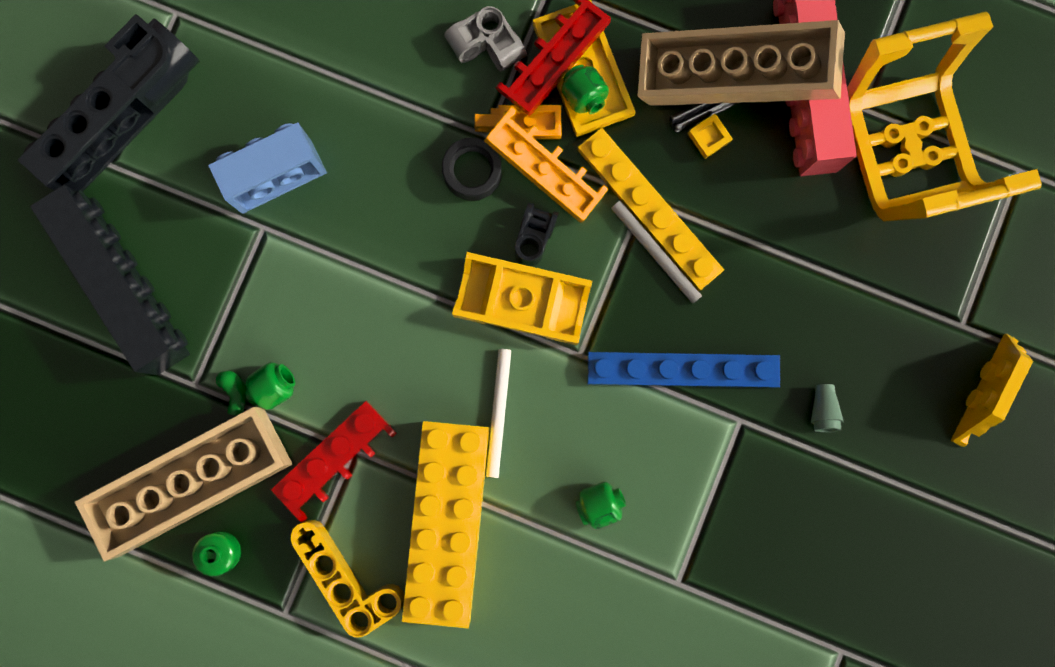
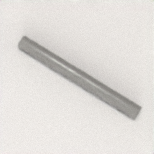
M622 201L617 202L611 208L690 302L693 304L702 297L700 292Z

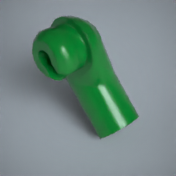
M228 370L218 373L216 384L230 397L227 414L238 416L245 410L247 399L245 395L246 384L233 371Z

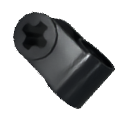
M528 203L515 244V257L519 264L533 267L541 261L548 240L552 236L559 212L549 213L534 208V204ZM525 244H532L537 248L538 252L534 256L528 257L523 255L520 249Z

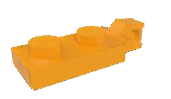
M498 105V108H491V114H475L474 117L475 132H491L513 106L517 110L511 118L526 132L533 125L539 129L533 136L534 139H561L562 136L561 105H539L530 117L516 105Z

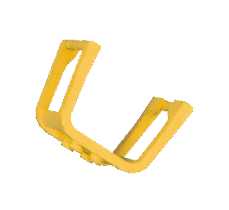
M987 11L873 39L847 87L856 155L872 207L877 216L884 222L928 218L1041 188V180L1037 169L986 183L980 178L971 154L953 94L952 78L971 50L993 28ZM953 34L951 36L952 45L936 67L935 73L867 90L880 68L906 56L913 48V44ZM935 92L941 117L931 119L927 116H921L912 123L904 125L890 124L881 132L868 134L862 110ZM945 128L950 146L944 148L929 146L922 151L921 139L927 137L933 131ZM901 141V154L896 155L889 162L877 164L873 146L881 144L883 147L890 148ZM954 158L961 182L891 200L888 199L881 176L890 174L893 177H900L912 169L920 167L928 170L937 166L943 160Z

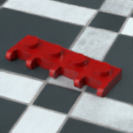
M573 0L579 6L569 19L561 14L556 16L554 20L561 28L548 43L540 37L537 38L534 44L541 52L528 67L520 61L514 65V68L521 74L509 88L501 82L495 87L499 93L529 117L610 24L611 17L589 0Z
M365 401L276 484L271 491L303 523L308 517L300 508L313 495H316L322 502H325L329 496L322 487L339 472L348 480L353 475L345 467L347 463L362 449L372 458L376 452L369 443L381 431L385 430L392 438L397 432L368 401Z

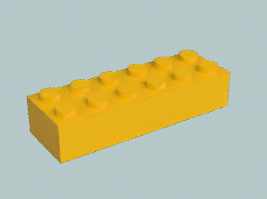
M423 421L402 622L469 628L490 427Z

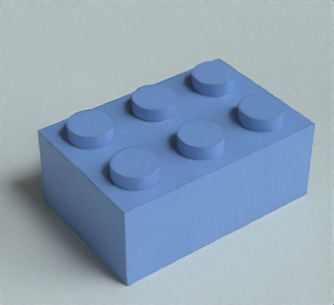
M298 122L295 124H284L278 127L274 134L266 138L252 139L246 143L245 148L237 152L223 153L216 158V162L208 165L225 201L242 214L327 173L311 139Z

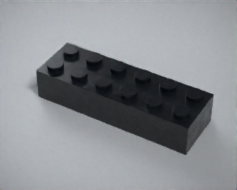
M63 185L30 206L134 372L160 375L190 355L185 347L188 345L186 337L179 329H174L169 322L171 318L170 312L163 303H157L152 295L155 291L154 287L145 276H140L135 268L138 265L135 257L130 251L122 248L119 240H121L119 232L111 223H106L102 216L105 211L94 197L88 198L81 190L75 191Z

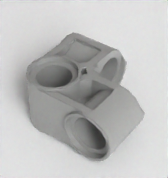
M492 6L482 8L465 20L455 23L444 33V37L461 63L473 60L487 49L494 65L499 72H502L527 56L521 40L511 29L502 12ZM489 21H494L498 24V27L494 30L483 28L484 24Z

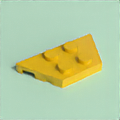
M1004 334L991 361H988L980 372V378L982 379L977 389L969 394L966 400V406L968 407L951 439L955 444L965 447L968 444L971 433L980 437L991 427H995L1004 421L1033 363L1031 357L1026 354V350L1017 344L1019 341L1016 338Z

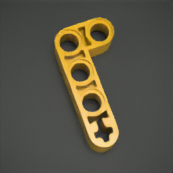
M308 520L298 524L292 530L291 543L341 625L350 636L357 638L366 636L399 613L404 604L405 595L403 590L395 584H387L367 596L321 522ZM312 530L315 535L311 540L305 541L303 536L307 531ZM322 544L324 548L312 555L311 551ZM321 555H326L332 559V571L326 572L320 568L319 559ZM337 584H345L350 588L351 596L349 599H342L337 595ZM385 593L393 595L397 601L396 607L393 609L385 608L381 603V595ZM355 612L364 613L368 617V626H357L354 623L353 614Z

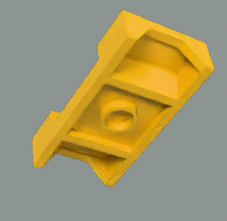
M467 252L460 290L452 315L455 318L481 324L487 323L543 336L546 339L578 345L592 281Z

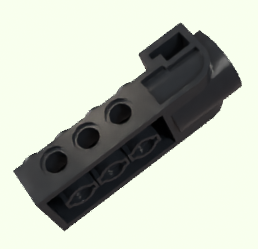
M135 14L105 45L115 56V60L106 70L99 72L94 77L93 83L82 94L73 98L70 107L60 117L53 119L49 123L47 130L38 140L31 142L25 148L24 154L18 161L46 187L55 191L59 187L66 185L75 191L81 190L83 192L185 86L189 72L200 61L174 34L155 18L147 24L140 16Z

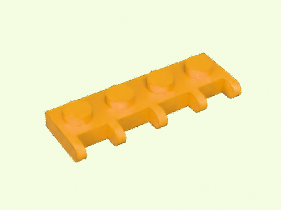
M512 106L485 138L484 142L578 222H583L607 192L608 188L602 185L597 192L581 179L587 171L583 166L576 173L572 172L557 159L563 151L562 148L557 146L550 153L533 138L539 130L535 125L526 132L511 119L517 111Z

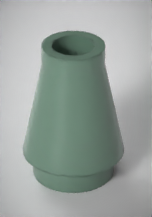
M816 385L811 424H814V431H840L841 423L844 420L836 396L835 385Z

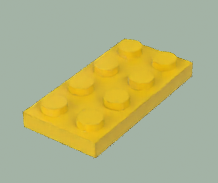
M575 4L533 19V27L537 37L542 38L548 43L561 28L554 20L556 16L561 14L569 19L579 6ZM603 31L573 67L584 65L593 66L597 69L609 88L608 96L604 100L605 106L595 114H589L588 112L579 114L572 109L562 94L563 79L556 85L576 137L635 116L636 113Z

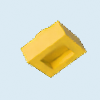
M716 113L690 129L687 133L704 159L733 140Z

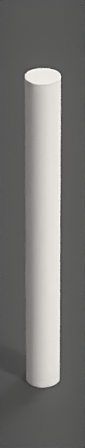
M499 349L486 477H499L511 350Z

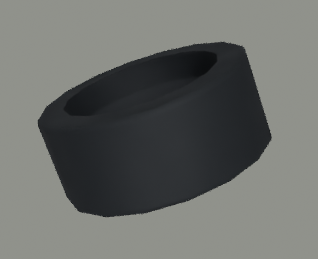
M464 138L454 142L446 151L442 160V174L448 189L457 197L467 201H477L490 196L498 188L502 178V165L499 154L485 143L484 140L479 138ZM478 152L488 159L491 165V173L484 184L478 187H467L457 181L454 175V165L456 160L464 153Z

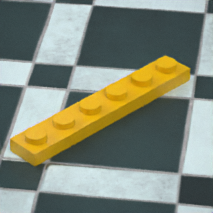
M603 128L578 147L577 151L698 291L702 290L724 271L723 267Z

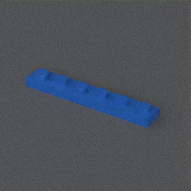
M588 352V385L780 387V355Z

